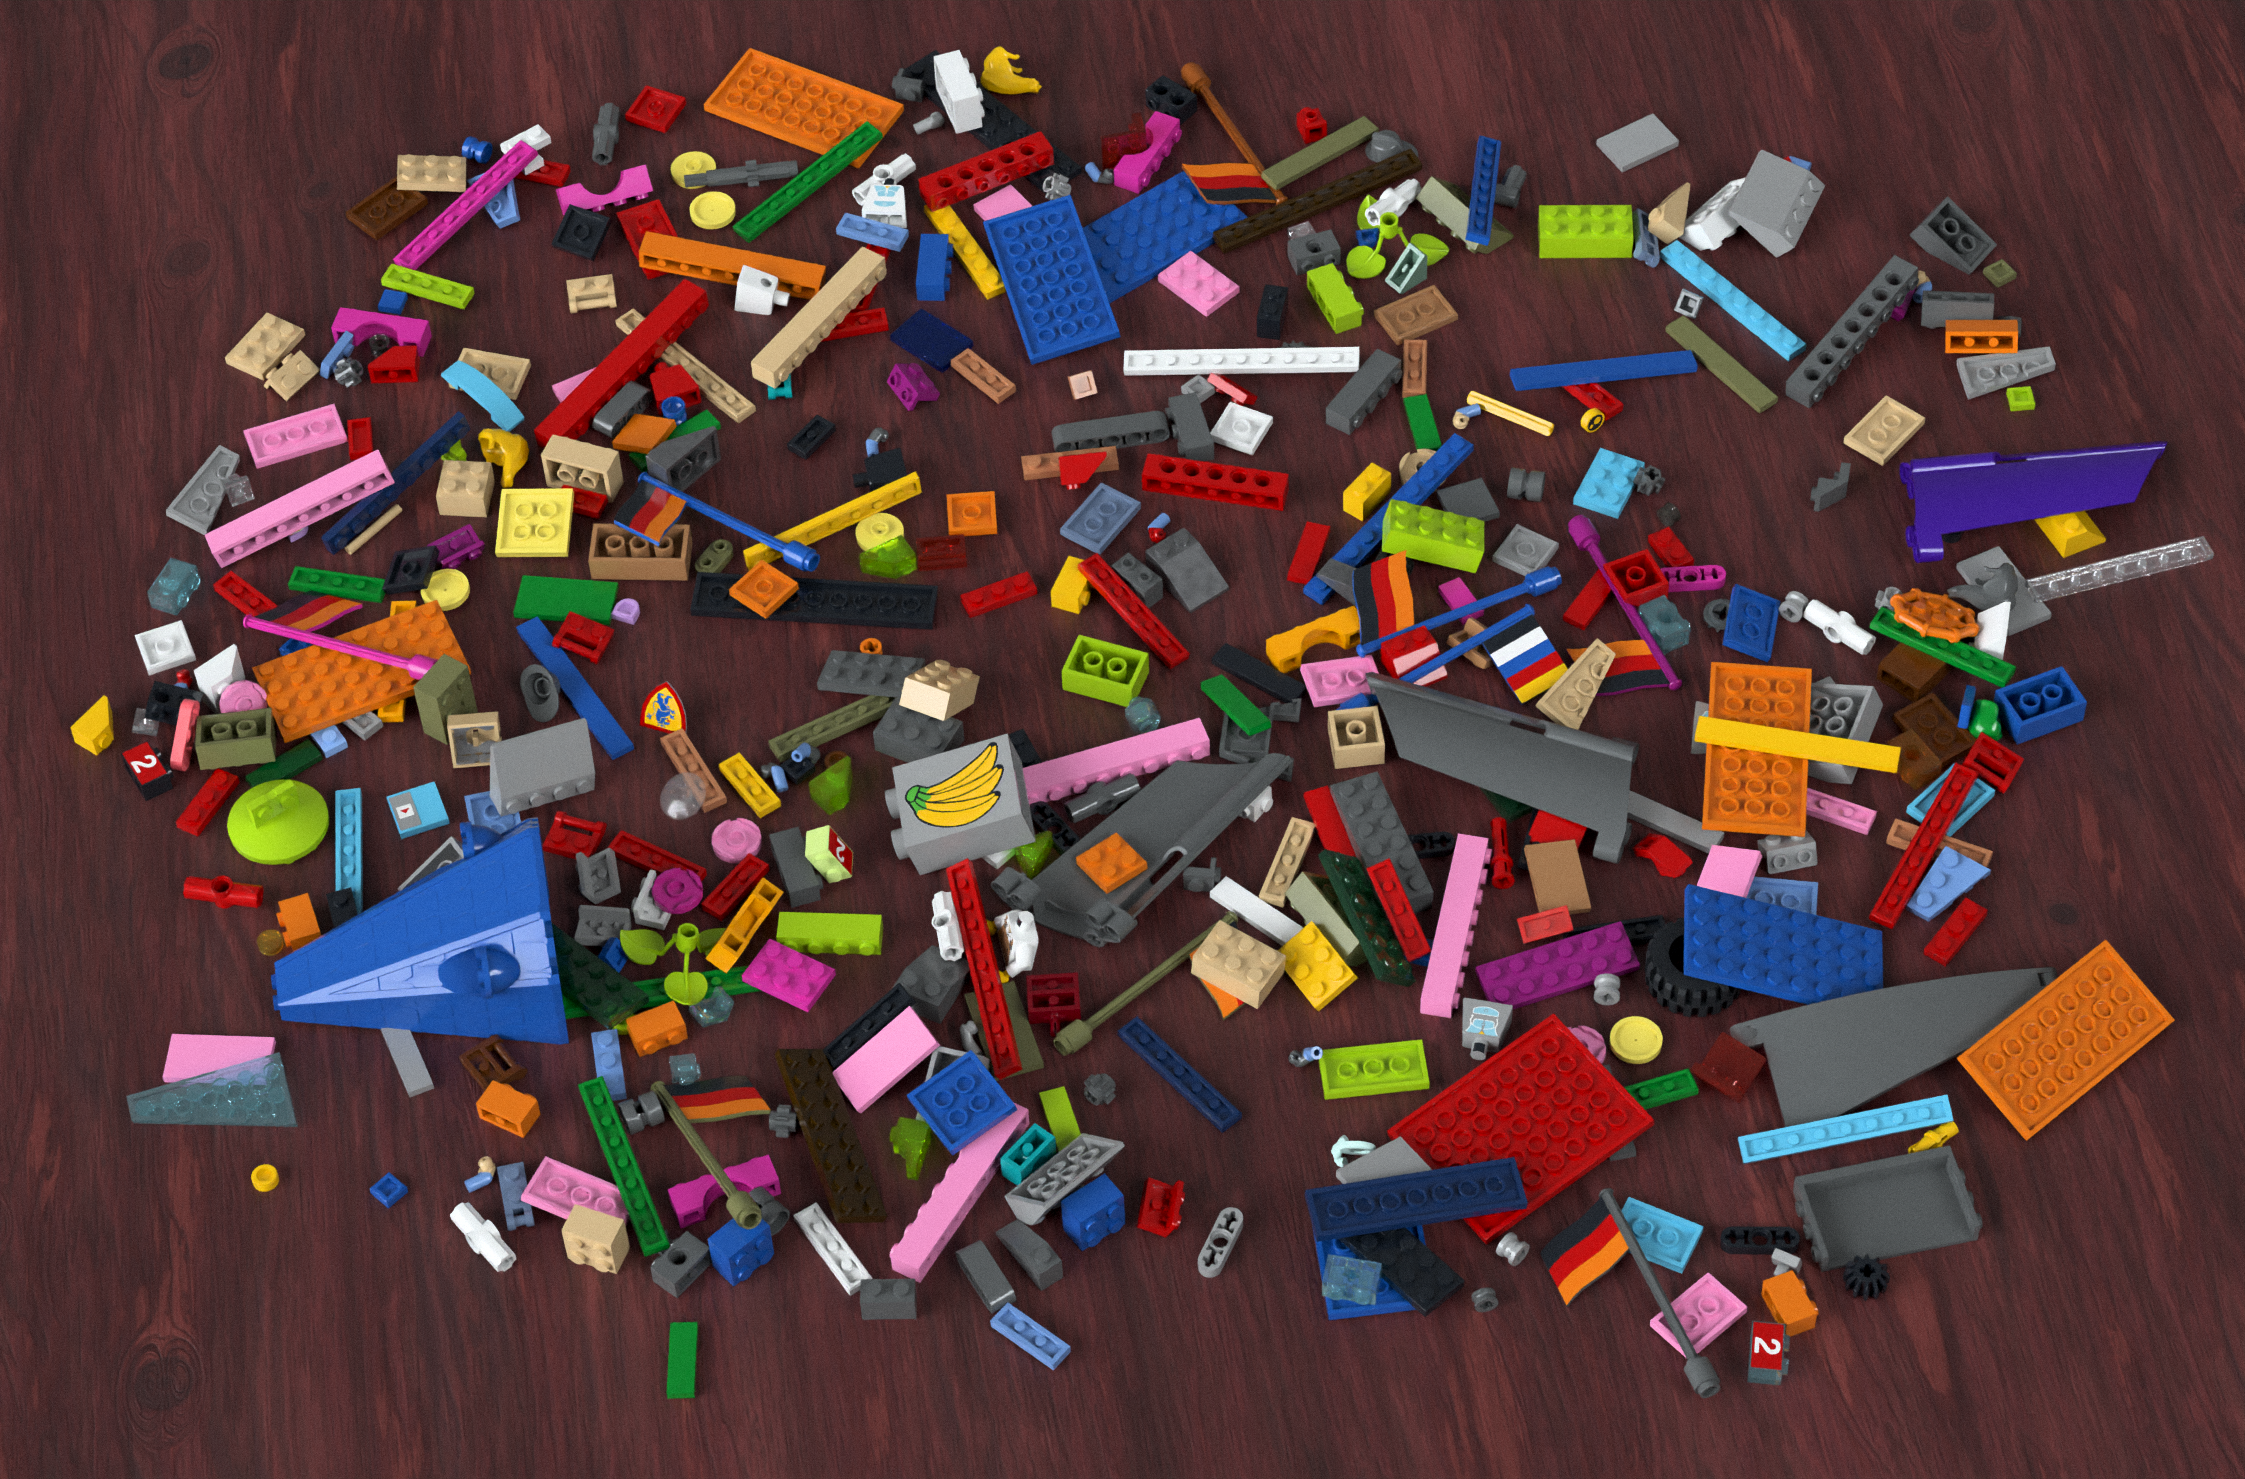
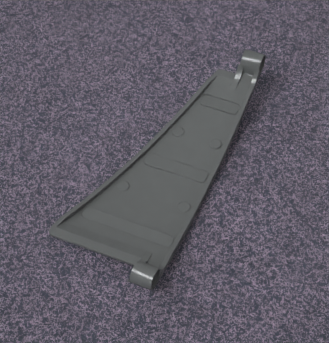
M2045 967L1978 973L1899 985L1826 1000L1749 1020L1732 1026L1730 1033L1736 1053H1747L1764 1046L1785 1127L1844 1116L1899 1085L1963 1054L2057 979L2058 974L2056 968Z

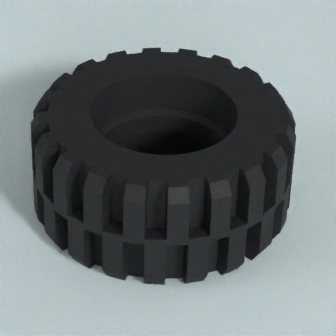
M1684 917L1678 918L1676 923L1668 922L1663 926V929L1660 928L1654 933L1646 953L1645 982L1649 986L1648 991L1652 997H1657V1002L1661 1006H1668L1669 1011L1675 1014L1681 1012L1686 1017H1691V1015L1706 1017L1707 1013L1717 1014L1721 1012L1722 1007L1727 1009L1733 1004V1000H1736L1740 995V988L1686 976L1674 967L1673 964L1676 961L1684 958Z

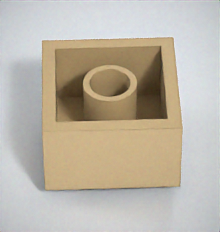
M444 460L436 493L440 515L487 517L495 483L491 462Z
M1378 706L1328 711V734L1335 769L1385 764V743Z
M577 1204L574 1205L562 1228L568 1259L576 1264L584 1263L593 1266L601 1272L609 1271L617 1274L630 1249L624 1219Z

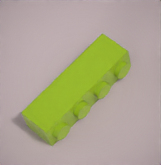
M779 912L776 938L778 943L797 952L812 954L836 953L838 955L862 954L865 956L881 955L883 938L882 915Z

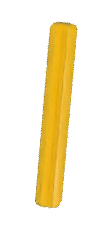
M1471 391L1467 397L1468 404L1478 403L1482 410L1543 435L1550 436L1554 430L1552 422L1476 391Z

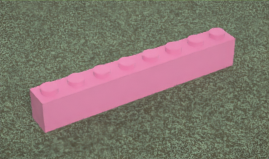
M376 450L205 534L213 556L220 567L223 568L395 482L379 450Z
M1200 718L1025 767L1023 772L1029 805L1039 801H1056L1073 794H1081L1096 782L1103 781L1108 784L1130 773L1134 774L1135 777L1146 773H1153L1170 767L1177 760L1188 762L1202 759L1210 755V740Z
M1458 833L1421 995L1420 1013L1451 1018L1453 1008L1458 1009L1460 993H1457L1458 987L1463 988L1465 973L1461 971L1463 966H1468L1470 952L1466 951L1467 946H1472L1474 931H1471V926L1477 925L1479 910H1475L1476 904L1481 905L1483 890L1480 889L1481 884H1486L1488 869L1484 868L1485 864H1490L1492 849H1488V838Z
M1014 1103L1017 1111L960 1150L959 1158L955 1163L949 1165L943 1181L935 1185L930 1200L927 1203H923L920 1207L918 1217L914 1223H909L906 1227L904 1237L900 1243H896L892 1247L890 1252L892 1270L910 1279H915L919 1283L922 1281L1001 1166L1000 1158L1019 1140L1030 1124L1027 1108Z

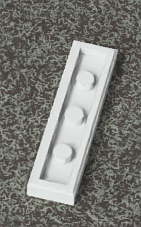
M1227 876L1210 891V898L1234 912L1238 917L1282 946L1303 929L1302 926Z
M817 1203L793 1215L794 1221L850 1296L860 1291L861 1279H873Z

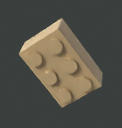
M552 434L541 454L548 487L561 489L564 484L607 495L608 502L613 503L624 483L619 452L611 448H604L588 442H580L568 437Z
M936 660L905 677L899 705L945 721L974 703L980 676L972 674V671L967 668H955L950 666V663L947 661Z
M1219 920L1193 955L1191 973L1258 1009L1284 974L1286 955Z

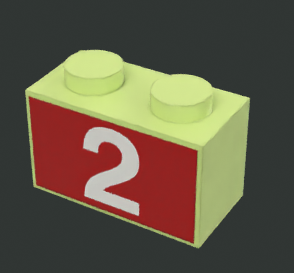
M829 825L807 831L805 857L829 883L852 877L853 852Z

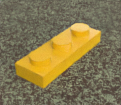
M740 752L718 764L719 771L759 818L781 807L780 799Z

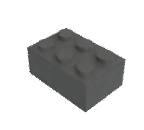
M899 697L895 698L873 731L876 751L907 763L957 749L964 741L963 721L952 717L942 721L899 705L901 699Z

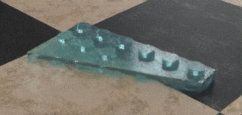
M279 1052L126 1096L133 1123L298 1127L282 1057Z

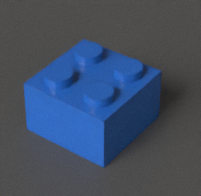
M1105 1173L1061 1201L1063 1230L1081 1251L1088 1247L1096 1246L1102 1238L1110 1233L1118 1232L1125 1224L1124 1195Z
M733 1218L708 1238L713 1268L733 1286L737 1285L740 1281L747 1280L755 1269L760 1265L768 1263L774 1255L770 1226L763 1219H761L757 1227L745 1229L740 1227Z

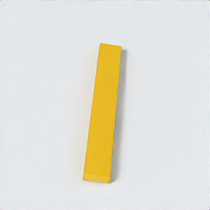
M913 472L774 537L787 544L796 540L807 546L922 493L919 476L916 472ZM763 543L743 550L746 566L749 570L761 560L770 563L783 557V553Z
M1699 716L1695 733L1696 742L1897 773L1901 747Z

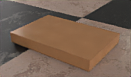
M1435 285L1374 310V317L1397 346L1403 344L1404 339H1415L1458 320L1457 312Z
M1575 840L1525 845L1524 852L1539 913L1565 905L1568 907L1569 914L1590 912L1591 904Z

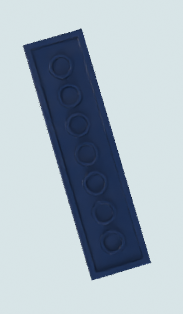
M1515 1157L1305 1190V1199L1317 1242L1526 1209L1528 1205Z

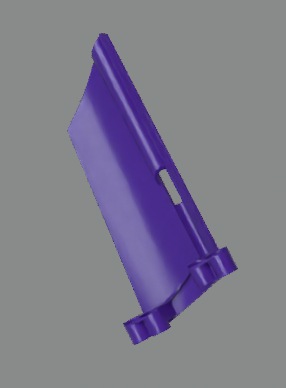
M2156 441L2001 455L1998 452L1917 458L1912 459L1911 462H1902L1900 465L1901 482L1907 484L1909 498L1915 499L1914 525L1907 526L1905 533L1907 545L1910 548L1913 547V556L1916 563L1935 562L1943 560L1944 549L1941 535L2135 503L2155 461L2162 457L2168 442ZM2022 459H2026V460H2027V461H2024V462H2012V463H2001V464H1997V463H1996V462H1999V461L2022 460Z

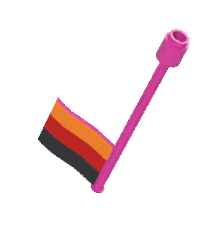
M312 590L297 595L272 610L254 617L248 614L243 619L245 628L251 627L407 669L410 677L418 680L439 660L416 654L413 658L408 659L311 633L347 613L362 608L361 603Z

